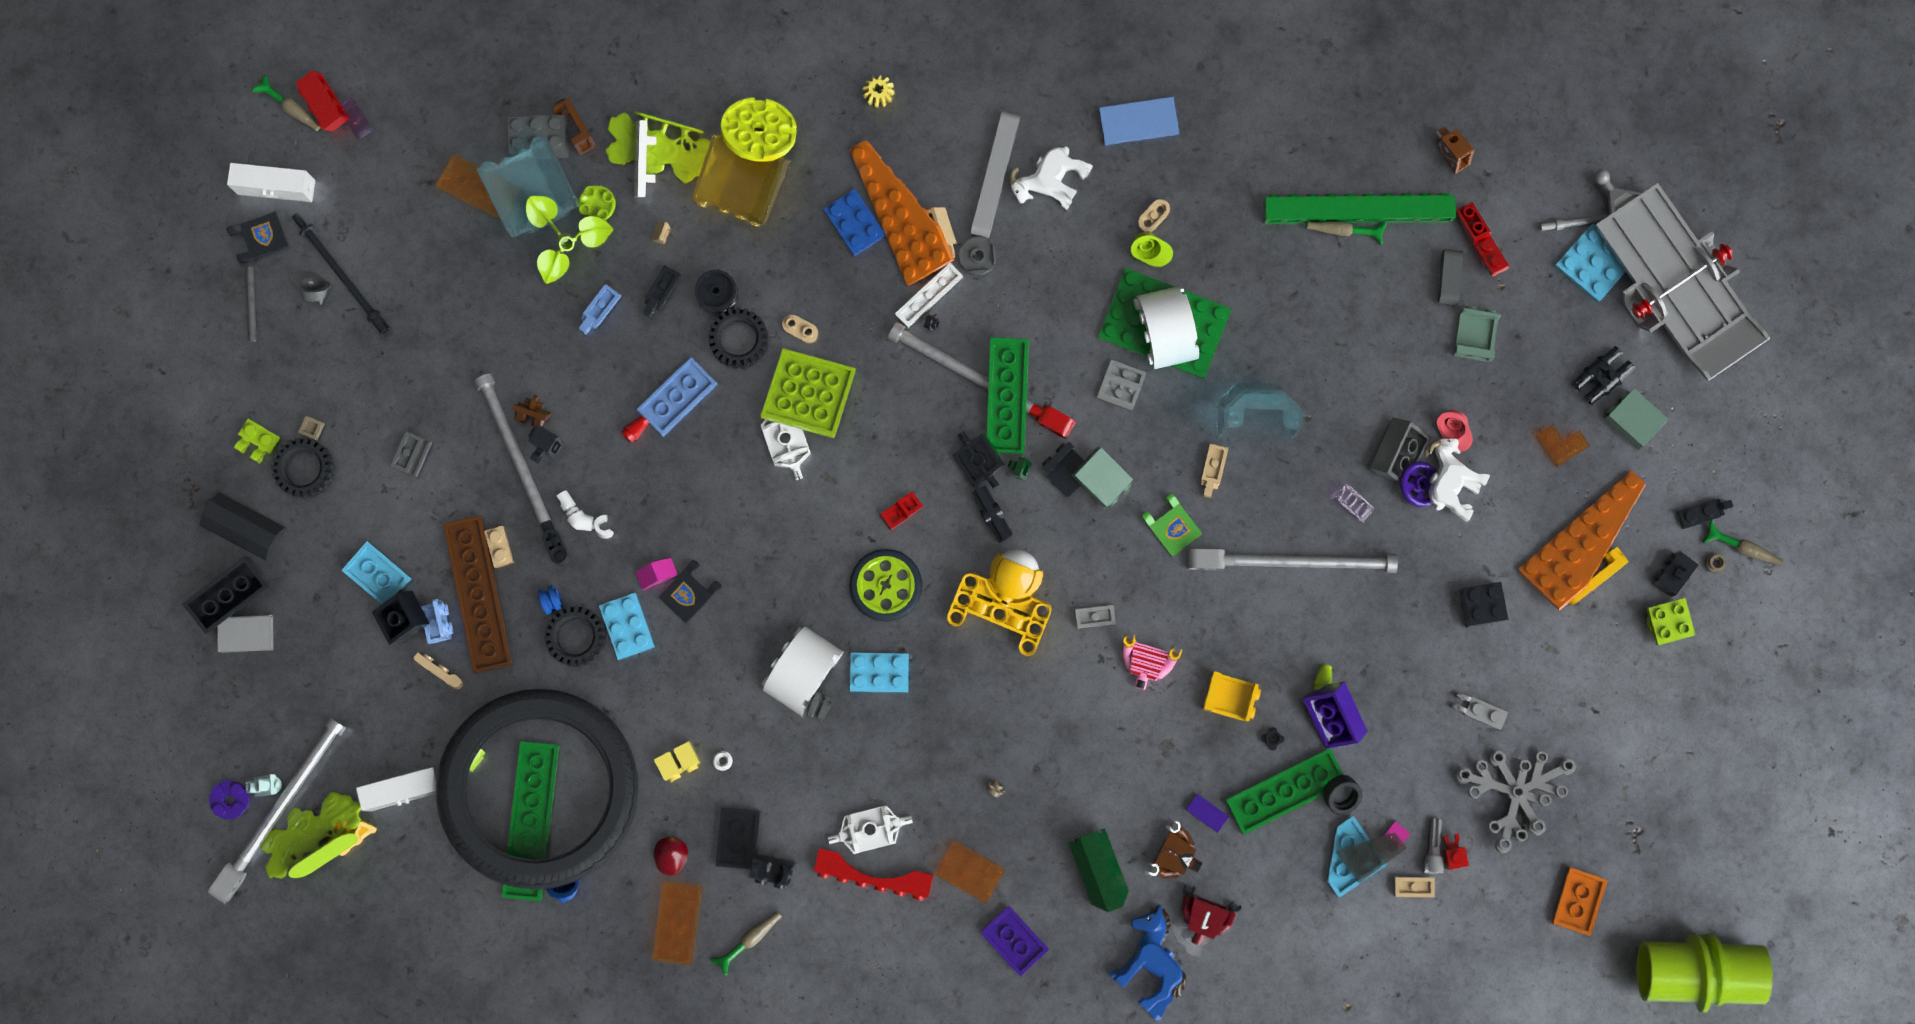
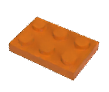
M1568 867L1552 924L1591 936L1608 880Z

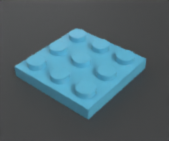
M1592 223L1555 267L1599 303L1626 271H1622V265L1609 246L1603 244L1605 242Z

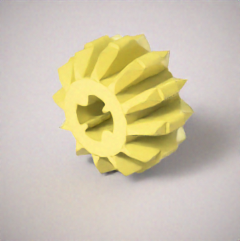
M879 75L878 79L871 76V81H865L866 86L862 88L863 92H865L863 97L868 99L869 105L875 102V107H878L879 103H882V106L885 107V100L888 102L892 101L890 96L894 95V90H892L893 83H888L889 78L886 77L882 80V75Z

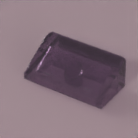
M353 96L348 98L342 104V107L350 118L346 122L359 140L374 131Z

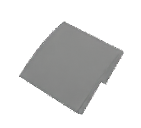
M1111 360L1097 398L1133 411L1147 372Z

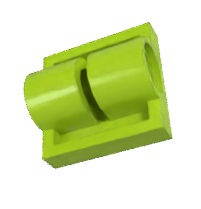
M1686 598L1646 608L1649 616L1647 617L1648 629L1654 636L1656 645L1695 636Z

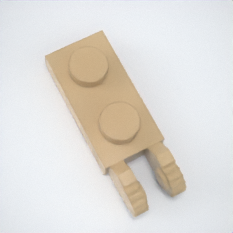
M418 652L414 656L416 663L456 690L462 688L463 681L455 674H447L449 670L441 664L438 667L432 663L433 659L425 653L420 655Z

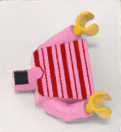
M1127 633L1124 634L1122 658L1125 668L1129 670V674L1137 676L1135 688L1145 690L1148 680L1156 681L1157 679L1164 678L1173 669L1177 659L1181 656L1182 649L1179 653L1173 652L1175 646H1172L1170 652L1135 642V634H1133V638L1130 640L1126 638Z

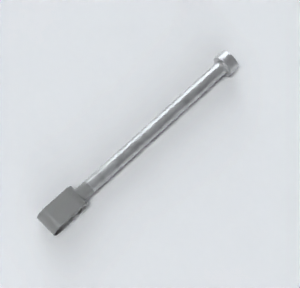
M1188 549V569L1225 570V566L1385 569L1386 573H1396L1398 558L1397 554H1386L1385 557L1225 554V550Z
M332 717L328 719L325 724L327 727L326 731L234 864L229 862L223 868L210 887L208 893L223 904H226L241 885L247 874L243 870L336 735L341 736L347 728Z

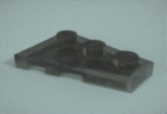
M1393 832L1335 852L1357 882L1361 883L1404 851L1406 846L1397 834Z

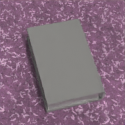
M272 614L230 616L217 626L218 652L273 650Z

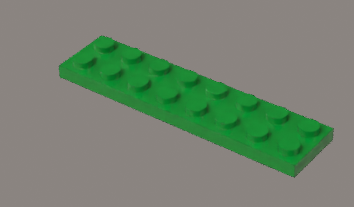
M520 741L507 854L525 859L547 858L560 745ZM503 884L502 898L542 901L543 889H522Z

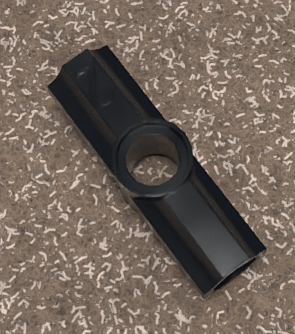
M986 485L971 492L972 497L981 510L980 514L983 520L992 530L998 543L1012 537L1013 534L1004 519L1005 516L998 503H995Z

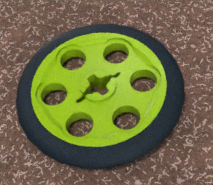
M891 549L875 550L860 559L854 567L850 576V594L854 604L867 617L886 622L897 620L911 612L918 603L922 592L921 574L912 559L904 553ZM881 562H890V570L882 571L880 568ZM905 570L908 573L907 579L899 580L897 578L898 571ZM866 571L874 572L875 577L872 581L864 579L863 575ZM890 575H892V577L889 580V585L891 586V588H886L880 595L883 588L881 582H886L889 579ZM900 589H905L908 592V597L904 600L897 597V592ZM866 590L874 591L875 597L872 600L864 598ZM889 599L892 602L891 608L883 609L881 607L882 600Z

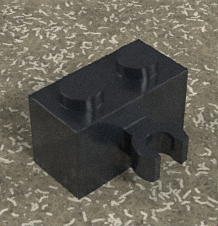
M538 425L537 428L534 427L528 436L530 438L528 441L536 448L530 459L539 464L544 453L555 458L564 442L557 435Z
M1681 551L1671 553L1665 560L1667 563L1663 569L1660 568L1654 575L1656 579L1653 584L1670 597L1676 596L1699 565Z

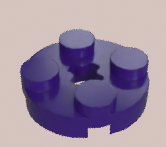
M223 781L212 788L209 798L210 807L214 815L222 819H236L242 816L245 810L248 809L250 794L246 793V788L238 781ZM229 794L232 798L235 799L233 802H231L230 806L227 802H225V798H227Z

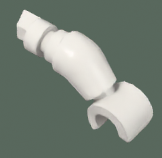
M567 490L557 495L561 502L560 507L564 512H567V521L573 528L585 531L595 529L596 534L603 539L613 536L614 532L611 529L603 531L599 528L602 523L607 522V515H601L594 520L593 516L584 514L582 510L580 511L578 507H575L576 504Z

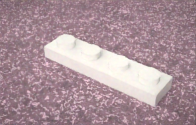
M949 263L895 313V316L909 328L963 278V275Z

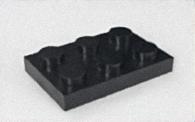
M721 807L715 866L751 869L752 861L757 854L761 811Z

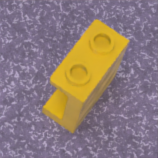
M1214 671L1212 672L1202 710L1249 722L1250 718H1254L1256 708L1253 707L1254 702L1259 700L1261 689H1258L1259 684L1222 675V673Z

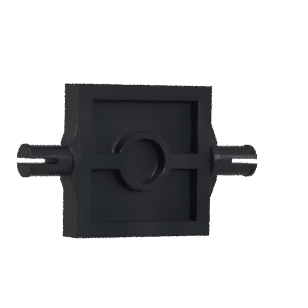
M965 431L960 432L957 436L963 445L960 450L953 454V457L973 487L987 480L992 489H995L1000 484L993 475L1005 465L985 433L969 440Z

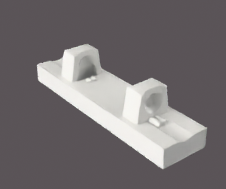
M644 120L636 121L634 197L637 198L645 197L646 183L655 182V175L646 174L647 145H656V137L647 136V121Z

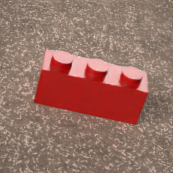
M312 70L295 83L299 89V95L308 103L307 107L316 116L317 124L321 129L333 132L350 119L322 73Z

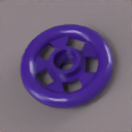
M1422 461L1411 463L1404 469L1401 475V492L1410 504L1417 507H1426L1433 504L1429 497L1424 499L1422 495L1430 489L1429 478L1435 472H1438L1429 463ZM1419 469L1425 470V475H1419ZM1410 475L1414 476L1412 483L1408 482ZM1412 489L1417 493L1415 497L1410 493Z

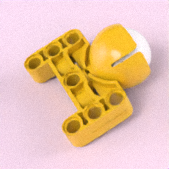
M1014 549L1005 553L999 552L991 562L989 569L990 578L973 571L964 575L948 612L947 619L952 626H959L964 622L967 614L971 613L1022 634L1019 651L1023 655L1029 656L1036 651L1052 611L1050 603L1032 596L1042 582L1043 570L1039 568L1035 558L1026 551ZM968 576H973L976 579L974 586L967 584L966 578ZM966 594L969 597V602L961 603L959 595ZM1045 606L1048 609V613L1040 615L1037 608ZM996 609H1002L1005 616L998 618L994 612ZM959 612L962 619L960 621L953 620L952 613ZM1038 624L1041 628L1040 632H1032L1030 625ZM1026 641L1031 642L1033 649L1029 651L1024 649L1023 643Z

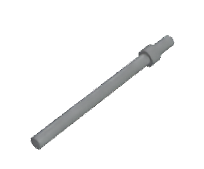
M1609 214L1563 220V218L1555 219L1554 222L1540 223V230L1555 229L1558 231L1564 230L1566 227L1599 223L1608 217Z

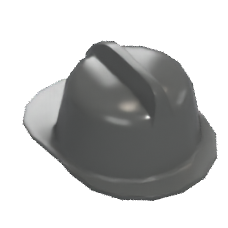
M299 271L290 277L291 283L299 289L305 301L314 302L319 305L323 303L327 290L331 287L328 281L311 271Z

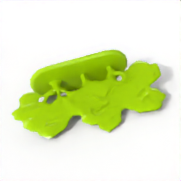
M633 111V114L643 117L644 121L652 119L663 123L660 130L653 131L648 130L647 124V136L656 137V145H647L646 174H657L663 171L664 165L668 163L671 164L675 176L683 183H688L694 177L705 173L706 166L711 165L715 160V157L710 153L711 143L709 139L700 138L697 141H693L688 136L690 131L701 134L704 131ZM626 113L619 114L617 117H611L608 130L616 138V142H612L606 148V153L611 163L625 165L635 160L636 123ZM668 124L681 128V136L678 139L672 140L666 137L665 132ZM684 139H686V141H685L686 143L689 142V145H690V150H689V151H687V150L684 148V145H683ZM681 140V144L677 145L676 142ZM693 143L697 145L696 149L693 148Z
M330 792L323 801L321 812L318 816H314L310 810L302 812L299 808L292 807L286 818L287 829L279 830L275 828L270 831L260 846V849L265 853L272 854L265 866L268 877L272 878L274 876L282 879L286 876L288 870V875L291 878L306 876L353 846L358 840V836L355 833H341L346 828L351 830L359 826L361 821L359 817L361 810L360 802H353L350 795ZM346 821L347 825L343 827V823ZM340 822V830H336L337 834H335V824ZM324 837L333 838L319 848V841ZM314 851L305 858H303V854L305 852ZM292 855H295L297 859L293 860Z

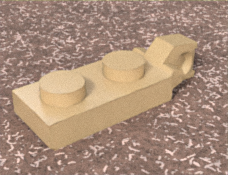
M1209 444L1201 477V486H1205L1203 497L1210 498L1213 489H1218L1221 483L1228 447Z

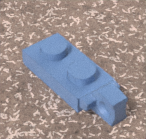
M605 284L583 312L581 320L584 322L579 327V330L587 335L591 328L596 329L621 298V295Z

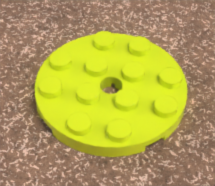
M747 98L737 101L725 111L721 122V136L727 147L741 158L760 162L773 161L784 156L793 147L796 139V122L792 114L775 101ZM754 128H762L763 132L754 131Z

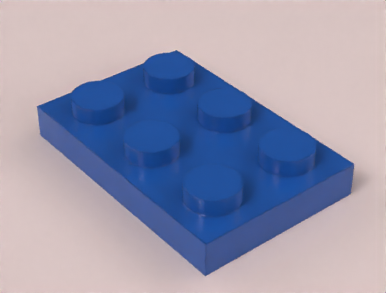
M856 189L823 208L853 256L858 255L886 237Z

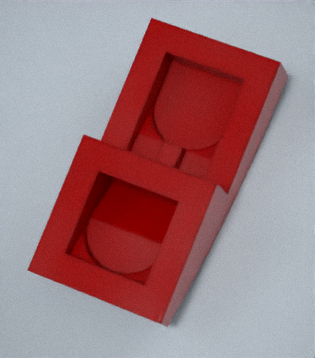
M912 491L879 516L891 531L923 508V505Z

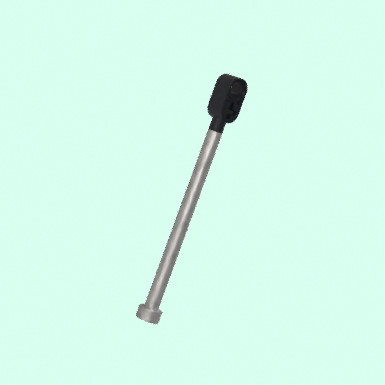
M492 374L482 375L474 380L477 390H482L543 530L542 539L548 554L557 565H566L570 560L569 551L562 535L554 529L493 388L495 384ZM551 535H554L556 537L554 538V541L556 545H558L557 547H555L551 541H548L551 539ZM563 551L565 554L564 559L557 561L556 554Z

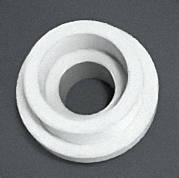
M720 751L713 757V764L718 770H727L732 765V757L728 752ZM722 757L726 758L724 765H721L719 762Z

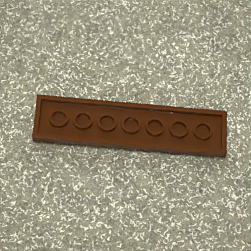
M479 515L444 523L443 527L473 673L477 674L512 666L482 516Z

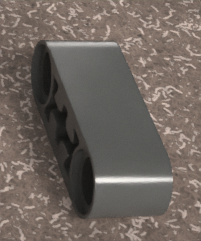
M1443 249L1438 303L1454 305L1459 303L1463 251Z

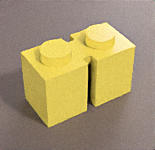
M689 741L673 749L682 766L681 768L670 751L654 759L665 781L670 780V782L681 778L680 774L687 771L690 773L698 769L697 765L701 761Z

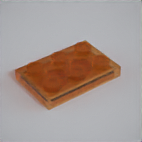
M954 841L935 875L987 904L1005 869Z

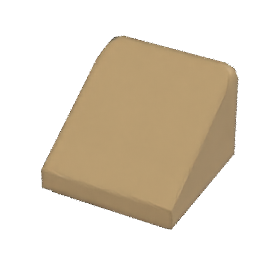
M667 222L657 223L651 240L664 245L671 229Z

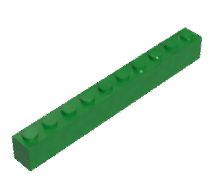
M1352 193L1344 194V196H1336V194H1326L1325 196L1307 194L1306 197H1299L1298 194H1289L1287 197L1271 194L1264 200V224H1296L1325 221H1345L1349 223L1453 222L1456 218L1455 195H1450V193H1439L1438 195L1420 193L1417 196H1412L1411 193H1402L1400 196H1393L1392 193H1384L1382 196H1374L1372 193H1366L1363 196H1355Z

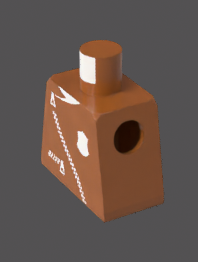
M1446 126L1440 128L1436 132L1440 138L1439 151L1456 174L1471 165L1474 149L1457 129L1449 132Z

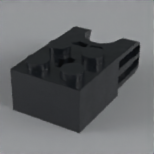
M756 854L752 861L749 878H753L755 883L763 885L771 882L774 883L773 887L785 890L787 887L792 886L797 863Z

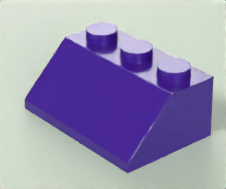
M1345 681L1328 684L1303 698L1326 749L1359 743L1368 732Z

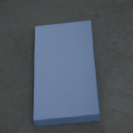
M1174 97L1099 108L1105 145L1179 135Z
M690 357L636 410L664 437L718 384Z

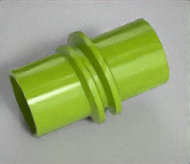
M1704 933L1702 937L1699 934H1689L1684 943L1642 941L1639 946L1636 964L1637 984L1643 1001L1695 1002L1698 1012L1707 1013L1711 1003H1714L1716 1006H1722L1724 1003L1766 1004L1769 1001L1772 989V965L1768 949L1765 945L1721 944L1715 934Z

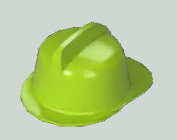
M1143 232L1135 235V240L1131 245V253L1135 258L1154 267L1164 266L1171 261L1173 250L1167 242L1159 239L1152 232Z

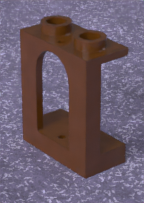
M570 99L557 101L555 106L552 107L556 115H571L581 132L571 138L579 155L596 147Z

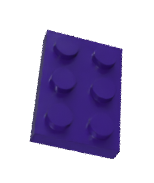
M1010 906L980 932L1020 977L1049 950Z

